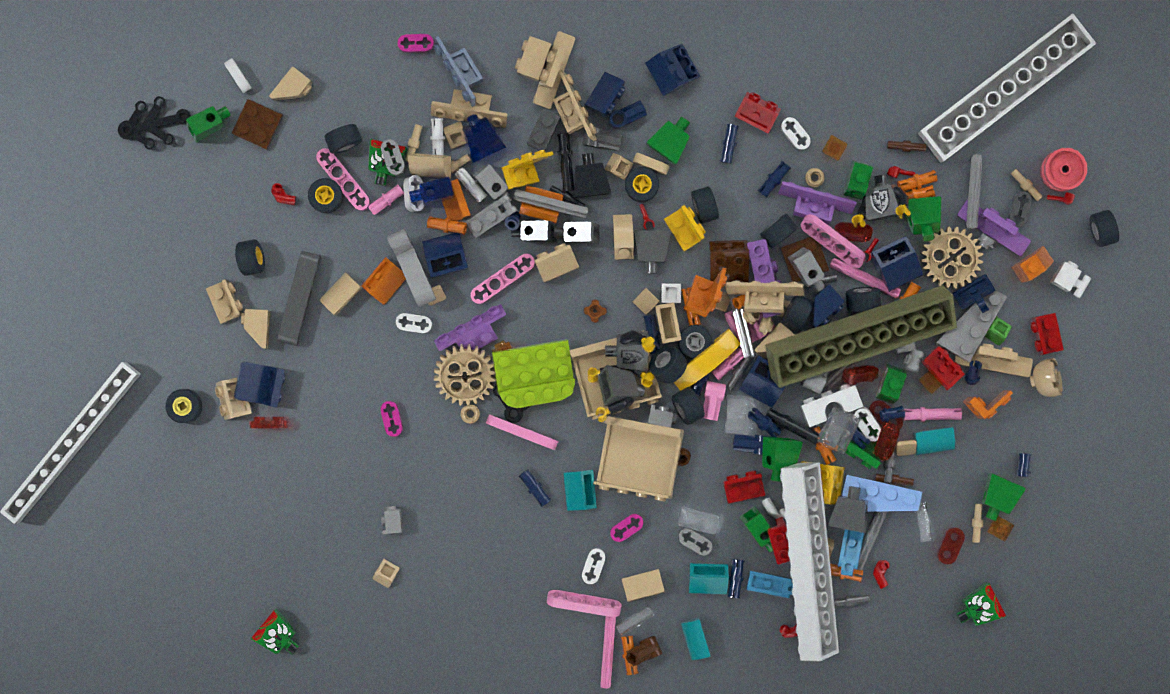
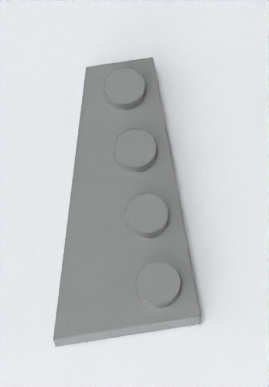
M996 290L984 297L983 299L989 308L985 313H982L978 305L974 303L956 322L957 328L947 331L935 344L969 363L1007 296Z

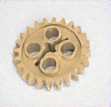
M949 226L946 232L941 228L940 235L934 233V239L928 241L929 245L923 244V247L927 250L920 253L925 256V259L920 260V262L926 263L922 270H929L926 277L932 275L931 282L939 280L938 286L945 283V288L948 289L950 284H952L953 288L956 289L957 283L964 287V280L967 283H971L970 276L973 278L977 277L974 271H981L977 264L983 263L982 260L978 259L983 253H978L977 251L982 246H975L978 239H970L972 233L966 236V229L959 232L958 227H955L952 232ZM951 239H955L958 242V248L955 250L949 245ZM961 248H966L965 251L954 258V261H950L943 267L938 268L939 264L950 257L949 254H955ZM936 250L941 251L943 254L941 261L934 258ZM962 255L969 257L968 265H964L961 262ZM947 266L953 267L954 274L952 276H948L945 273Z
M460 344V349L458 350L453 346V352L446 349L447 356L440 355L442 362L436 361V365L439 368H434V373L438 374L434 376V380L439 381L436 383V388L442 387L439 390V394L446 393L445 400L451 397L452 404L459 400V406L462 405L463 401H466L467 406H469L470 400L477 404L478 397L484 400L483 393L489 395L490 391L487 388L493 389L494 385L491 382L496 381V378L492 376L495 374V371L490 369L494 366L493 362H489L490 355L484 357L485 350L479 353L478 346L472 350L470 344H468L467 349H464L463 344ZM472 361H475L479 364L476 368H471L468 366V364ZM456 363L459 365V368L452 370L449 366ZM463 372H466V378H463ZM472 380H479L481 382L478 386L470 384ZM453 382H459L461 383V387L453 388L451 384Z

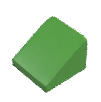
M996 316L984 337L1000 346L1005 341L1012 326Z

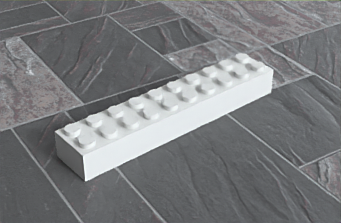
M1072 13L919 131L918 135L939 162H944L1097 43Z
M820 462L797 463L781 468L780 479L783 485L782 498L785 504L784 518L787 524L786 537L789 543L788 556L791 563L790 575L793 582L792 595L795 602L794 614L797 621L798 652L801 661H822L839 653Z

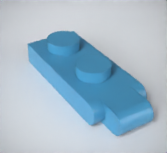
M845 529L838 566L842 567L841 575L853 576L854 569L858 570L864 533Z
M750 570L746 590L790 598L793 582L791 578Z

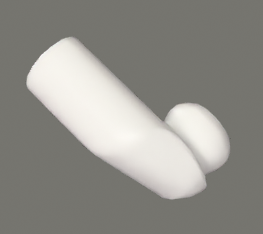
M770 498L762 501L763 506L774 519L783 517L784 519V508L778 511Z

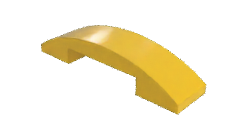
M727 329L717 337L712 345L687 364L684 374L674 382L680 391L702 379L738 348L740 342L730 329Z

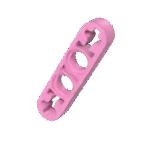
M323 148L319 150L316 159L332 180L337 182L341 187L342 193L357 210H366L370 205V199L337 157L330 153L329 149ZM322 153H329L328 158L332 163L334 160L336 161L328 170L326 166H329V164L325 160L321 162ZM340 167L343 171L342 175L337 178L332 175L333 168ZM346 182L354 183L355 188L352 192L344 190ZM360 190L358 196L361 199H363L364 197L366 198V200L364 201L366 205L357 206L356 204L358 203V200L355 197L351 199L350 196L356 194V192Z
M809 214L804 217L801 228L805 233L849 266L860 268L863 265L866 255L862 250L817 216ZM821 233H827L830 238H824ZM837 244L843 245L845 250H840Z
M523 254L476 286L471 291L472 301L477 304L485 303L529 272L535 265L534 258L530 254ZM524 257L526 259L530 258L532 260L530 261L531 266H523L521 268L523 272L520 274L518 268L514 264L517 262L519 266L523 263L522 259ZM508 268H513L516 271V276L513 279L505 276V271ZM492 279L500 281L499 289L493 290L490 288L489 283ZM486 284L487 289L490 292H492V294L488 296V293L486 292L485 294H483V300H475V292L477 290L479 292L485 290L482 286Z
M488 415L486 424L556 450L559 441L496 416Z
M551 590L547 595V604L556 608L609 617H618L621 613L622 604L613 599L560 590Z

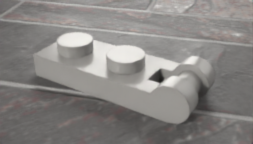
M508 194L466 221L468 228L475 238L518 211L515 205L512 206L509 201L510 197ZM502 204L506 209L505 212L500 207Z
M913 350L906 354L903 365H905L904 370L918 372L919 363L924 353Z

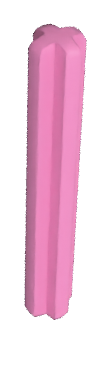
M833 258L830 262V268L870 287L878 288L881 292L893 298H898L901 292L900 288L889 292L883 280L858 268H853L837 258Z
M606 616L600 683L601 688L606 689L611 687L616 617Z

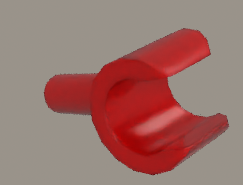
M892 166L889 168L887 175L897 179L898 174L913 176L915 172Z
M1066 192L1064 197L1047 195V200L1060 201L1066 205H1071L1075 198V195Z
M640 204L639 207L644 219L643 227L647 230L645 224L651 221L654 228V221L649 219L644 204Z
M875 238L869 248L863 251L868 255L866 262L871 260V253L879 239Z

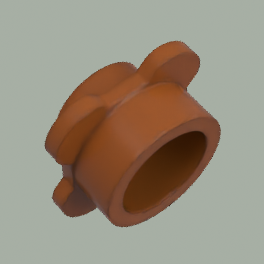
M592 300L591 305L584 308V314L589 315L594 323L598 322L599 318L607 312L606 308L601 307L598 300Z

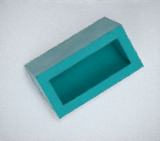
M953 427L913 433V438L917 441L916 455L955 449Z
M593 470L564 472L567 511L597 508Z
M690 563L689 593L727 594L729 580L728 564Z
M699 617L681 622L691 660L711 657Z

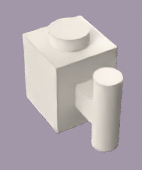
M1068 261V263L1062 262L1050 283L1065 292L1071 291L1072 287L1077 288L1073 295L1080 299L1091 278L1084 275L1080 281L1078 277L1082 271L1078 269L1079 266Z

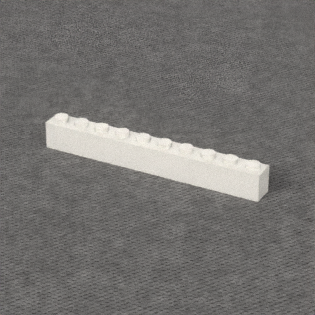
M127 362L120 363L2 508L1 514L14 524L20 523L141 375Z

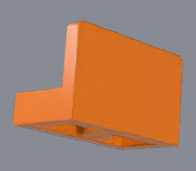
M459 179L452 180L451 183L438 187L447 218L459 221L471 217Z
M526 186V192L560 201L563 200L562 194ZM523 202L519 214L554 223L557 222L559 216L557 211Z
M385 257L361 287L384 305L406 278L403 271Z

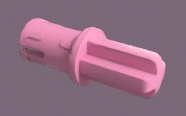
M397 184L387 193H382V196L371 203L368 208L372 214L376 215L388 205L391 206V203L404 195V192Z
M736 349L718 367L711 371L719 381L731 369L734 370L733 367L744 358L742 349Z

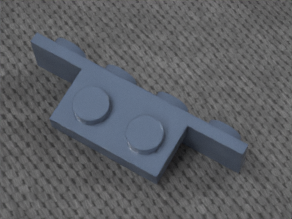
M439 36L435 37V52L444 59L443 64L446 70L451 71L453 74L452 79L457 87L460 86L462 89L461 94L466 102L469 101L472 107L475 106V96L470 88L483 82V77L465 48L450 55Z

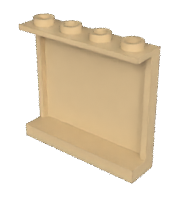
M617 338L570 350L587 417L591 416L592 420L598 419L599 416L603 415H596L597 408L603 407L607 409L608 406H604L599 380L594 383L588 381V369L594 367L600 370V368L606 365H617L616 357H605V345H616ZM648 352V371H646V374L648 372H651L649 369V364L651 360L650 352ZM635 375L636 383L642 385V378ZM656 376L652 380L653 384L648 388L645 387L644 395L638 396L629 407V410L640 407L642 402L647 401L648 405L659 402L658 398H661L662 395Z
M607 416L605 420L607 428L598 477L594 484L599 485V489L610 491L611 487L616 488L618 493L628 494L629 491L636 492L638 497L647 498V495L655 496L654 500L666 502V498H672L684 430Z

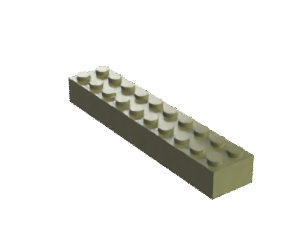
M942 285L766 344L765 348L771 378L781 388L957 328L953 295Z

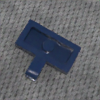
M984 274L952 294L962 310L976 303L981 312L985 313L989 308L983 298L996 290L987 275Z

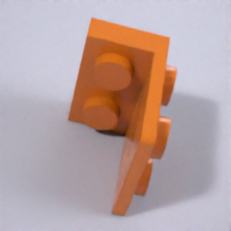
M726 268L721 269L714 282L695 275L685 310L706 317L710 311H714L717 302H720L723 292L720 291L721 287H724L727 281V276H725Z
M1011 390L1002 391L987 406L980 397H967L963 403L978 419H990L997 413V407L1006 405L1012 399L1010 396L1013 392Z

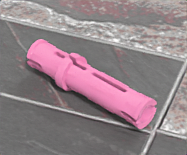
M920 407V409L903 410L905 411L903 421L920 420V422H925V420L962 419L961 408L925 409V407Z

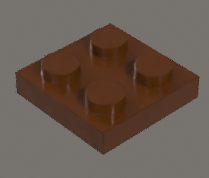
M247 99L232 134L267 150L283 115Z
M812 237L780 247L792 282L802 280L787 257L803 247L811 251L823 273L830 271L820 243ZM812 270L809 271L808 276L812 274Z

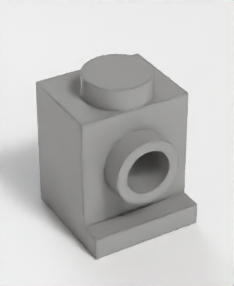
M651 404L648 424L671 428V424L676 422L677 413L669 412L670 408L659 406L658 409H655V405Z
M385 506L384 515H381L382 526H385L386 529L382 530V534L402 533L401 509H396V506Z

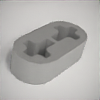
M387 139L381 145L387 169L392 175H400L405 170V164L399 146L394 140ZM388 143L392 146L395 145L393 149L394 156H391L389 151H385ZM394 158L398 164H401L398 172L395 169L391 170L393 166L392 159Z
M684 528L679 532V541L689 549L700 555H708L712 551L711 541L694 530ZM688 532H691L690 536L693 539H695V541L691 542L690 540H687L686 542H684V537L682 536V534H687ZM698 541L702 544L707 542L709 549L701 552L700 546L696 542Z

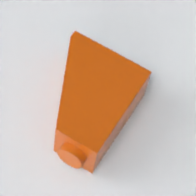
M1042 246L1011 268L1023 283L1031 281L1046 271L1054 260L1046 248Z

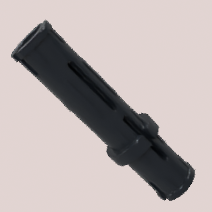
M569 133L557 134L559 151L557 152L560 155L562 191L575 190L571 160L573 151L570 147Z
M772 408L766 414L782 430L786 429L814 445H817L822 434L794 421L787 414L783 415Z

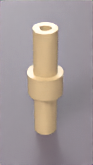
M415 124L412 137L409 138L406 162H408V155L415 154L416 149L419 148L421 125Z
M468 154L456 161H451L452 174L458 171L459 167L471 161Z
M1017 169L1011 173L1021 184L1020 187L1024 191H1028L1036 201L1042 198V195L1033 186L1029 178L1026 179Z
M975 504L974 519H972V542L980 543L981 528H983V504Z

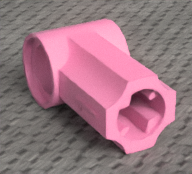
M707 381L704 392L705 401L703 408L705 416L703 418L718 421L726 384Z

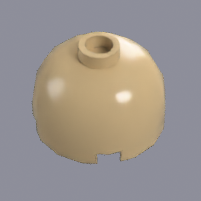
M1055 358L1040 361L1033 370V376H1030L1032 387H1036L1037 391L1046 397L1061 396L1063 391L1060 371L1055 369V366H1058Z

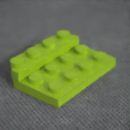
M567 339L492 352L498 394L508 406L522 408L561 401L572 395L575 379L573 377L569 342Z

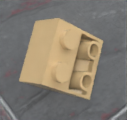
M563 243L554 247V252L548 254L545 251L536 255L538 259L534 261L544 283L579 268L570 244L566 246Z

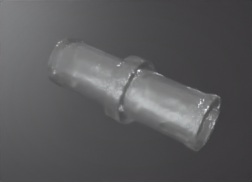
M927 502L920 503L919 511H916L918 520L916 525L919 526L920 542L933 541L930 523L932 522L929 519Z
M646 606V608L636 614L632 613L629 615L630 617L616 625V628L620 635L623 636L633 628H639L640 624L654 617V614L650 607Z

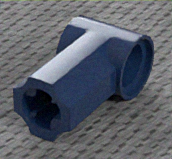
M641 100L620 110H615L609 117V125L613 129H621L623 126L647 116L646 109ZM613 116H621L623 122L621 124H615L613 122Z
M734 434L733 450L762 455L763 435Z

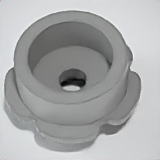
M984 233L977 237L980 240L978 244L988 250L989 247L994 248V239Z

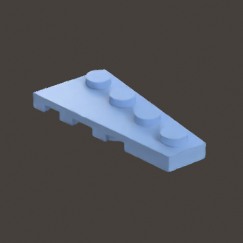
M847 475L842 496H848L849 486L861 488L859 499L868 501V512L919 511L923 492Z

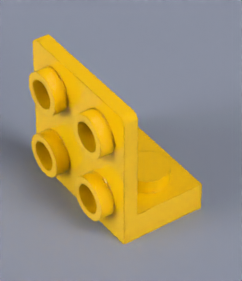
M545 150L535 152L534 155L530 152L521 155L520 160L519 158L509 160V165L502 167L508 190L540 182L534 163L554 155L553 151L545 152Z
M685 205L663 219L683 251L702 241L706 233L700 223L696 224L694 221L695 214L690 207L686 208Z
M820 464L824 504L835 505L838 497L841 496L845 467Z

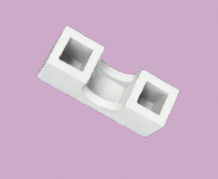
M849 383L839 386V391L832 393V390L821 393L822 397L814 399V397L803 400L804 404L800 405L808 427L827 421L825 408L831 402L838 403L843 413L863 407L856 386H850Z

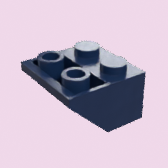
M683 44L662 51L645 62L663 96L701 77Z
M604 72L586 101L585 107L603 118L606 115L610 116L616 107L615 100H620L625 92V81Z
M452 233L422 241L428 270L432 279L469 269L460 233Z
M907 236L872 252L871 261L889 292L923 276L917 254Z
M830 284L826 285L823 290L811 298L813 307L810 316V326L816 328L825 325L829 321L827 318L829 315H836L844 308L842 304L845 301Z
M757 356L739 390L773 408L786 386L781 388L777 386L771 378L768 361Z

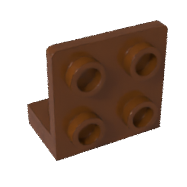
M747 240L709 241L710 281L714 282L721 269L726 268V282L740 281L749 283V249Z

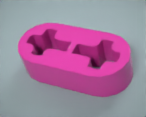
M405 34L399 37L397 44L402 52L421 53L431 51L434 47V40L428 34ZM424 38H427L431 44L424 48L421 44L417 45V42H423ZM408 39L409 42H415V45H408V48L405 49L401 43Z
M393 401L384 402L381 406V415L385 431L389 436L396 437L403 430L399 408ZM387 404L395 408L392 411L393 418H390L389 413L384 411L387 408ZM391 420H394L395 425H399L396 434L393 431H389V427L392 426Z
M631 514L614 525L610 531L611 538L616 542L626 540L642 528V517L638 514ZM632 517L640 519L638 527H627L631 523ZM625 527L627 529L622 533V538L619 536L614 537L616 528L621 530Z

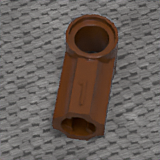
M656 636L648 637L640 641L639 645L628 650L626 660L632 666H636L661 655L662 650Z

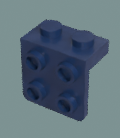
M241 362L234 398L277 408L278 403L281 401L280 391L285 381V370L266 365Z

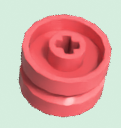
M1060 148L1048 154L1040 167V176L1044 184L1049 189L1057 192H1066L1078 187L1087 175V163L1084 156L1072 148Z

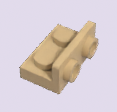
M224 279L222 282L206 288L220 324L241 316L243 306L240 300H236L234 296L236 290L232 282Z
M237 378L216 383L215 393L220 399L221 405L219 410L221 416H224V420L252 414L248 401L234 398Z

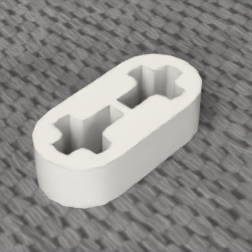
M233 58L226 61L224 64L241 91L245 93L250 90L249 82Z
M788 117L784 119L781 124V130L796 149H807L811 141L806 131L795 118ZM786 122L794 123L793 129L796 133H793L790 129H785L787 126ZM798 134L800 138L805 137L806 145H798L797 142L799 140L795 135Z
M417 175L408 176L403 184L405 207L410 212L421 211L424 207L423 181ZM412 201L417 202V205H413Z
M402 313L396 318V325L404 331L427 333L432 328V321L426 316ZM406 316L407 320L413 321V325L406 324L405 327H402L399 321ZM425 319L429 326L421 330V327L416 326L415 322H422Z
M866 407L857 409L854 414V420L865 437L870 441L879 440L882 436V428L871 411ZM859 412H862L863 414H868L866 416V419L868 421L867 424L863 419H858L860 415ZM869 425H871V427L874 430L878 429L876 437L874 435H869Z
M599 548L592 549L589 552L582 571V579L587 584H594L599 579L605 561V553ZM600 552L602 560H598L596 565H593L594 558L591 555ZM591 567H594L593 574L596 577L591 578V581L587 580L585 573H589Z

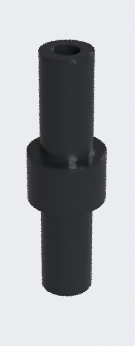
M553 185L549 190L562 194V201L583 207L586 205L574 198L573 194L567 191L564 192Z

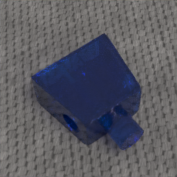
M473 114L467 118L469 125L465 126L462 130L467 150L473 163L506 148L500 134L487 117L479 120L478 115Z
M449 177L419 184L420 189L409 191L411 203L423 200V204L426 205L454 199ZM431 189L434 191L433 195H426L427 190Z

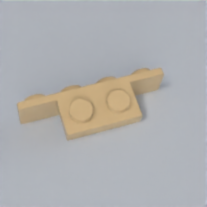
M561 31L557 32L551 51L547 55L545 68L540 75V82L533 99L534 104L551 109L561 81L559 72L565 70L575 37Z
M561 70L559 74L568 92L553 99V102L569 134L584 127L589 138L595 141L597 140L595 136L597 130L593 123H589L587 119L589 113L585 106L582 107L580 104L582 98L577 90L574 91L572 86L574 81L570 74H566Z
M454 89L451 104L435 101L431 103V116L506 128L507 113L489 111L492 95L472 92L476 101V105L472 107L469 101L466 102L461 94L462 90Z
M732 281L726 282L725 285L727 294L745 295V312L784 313L785 296H804L803 284L797 282L779 283L773 281L770 283H760L752 281L744 283Z
M991 344L979 346L970 362L974 361V363L975 360L981 362V369L1027 378L1031 375L1033 362L1032 358L1018 356V353L1013 352L1011 348L1002 347L1000 350L995 349L994 345ZM955 355L954 362L969 367L970 362L968 363Z

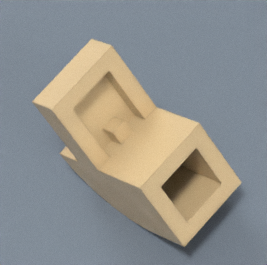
M632 214L613 215L615 260L634 259Z

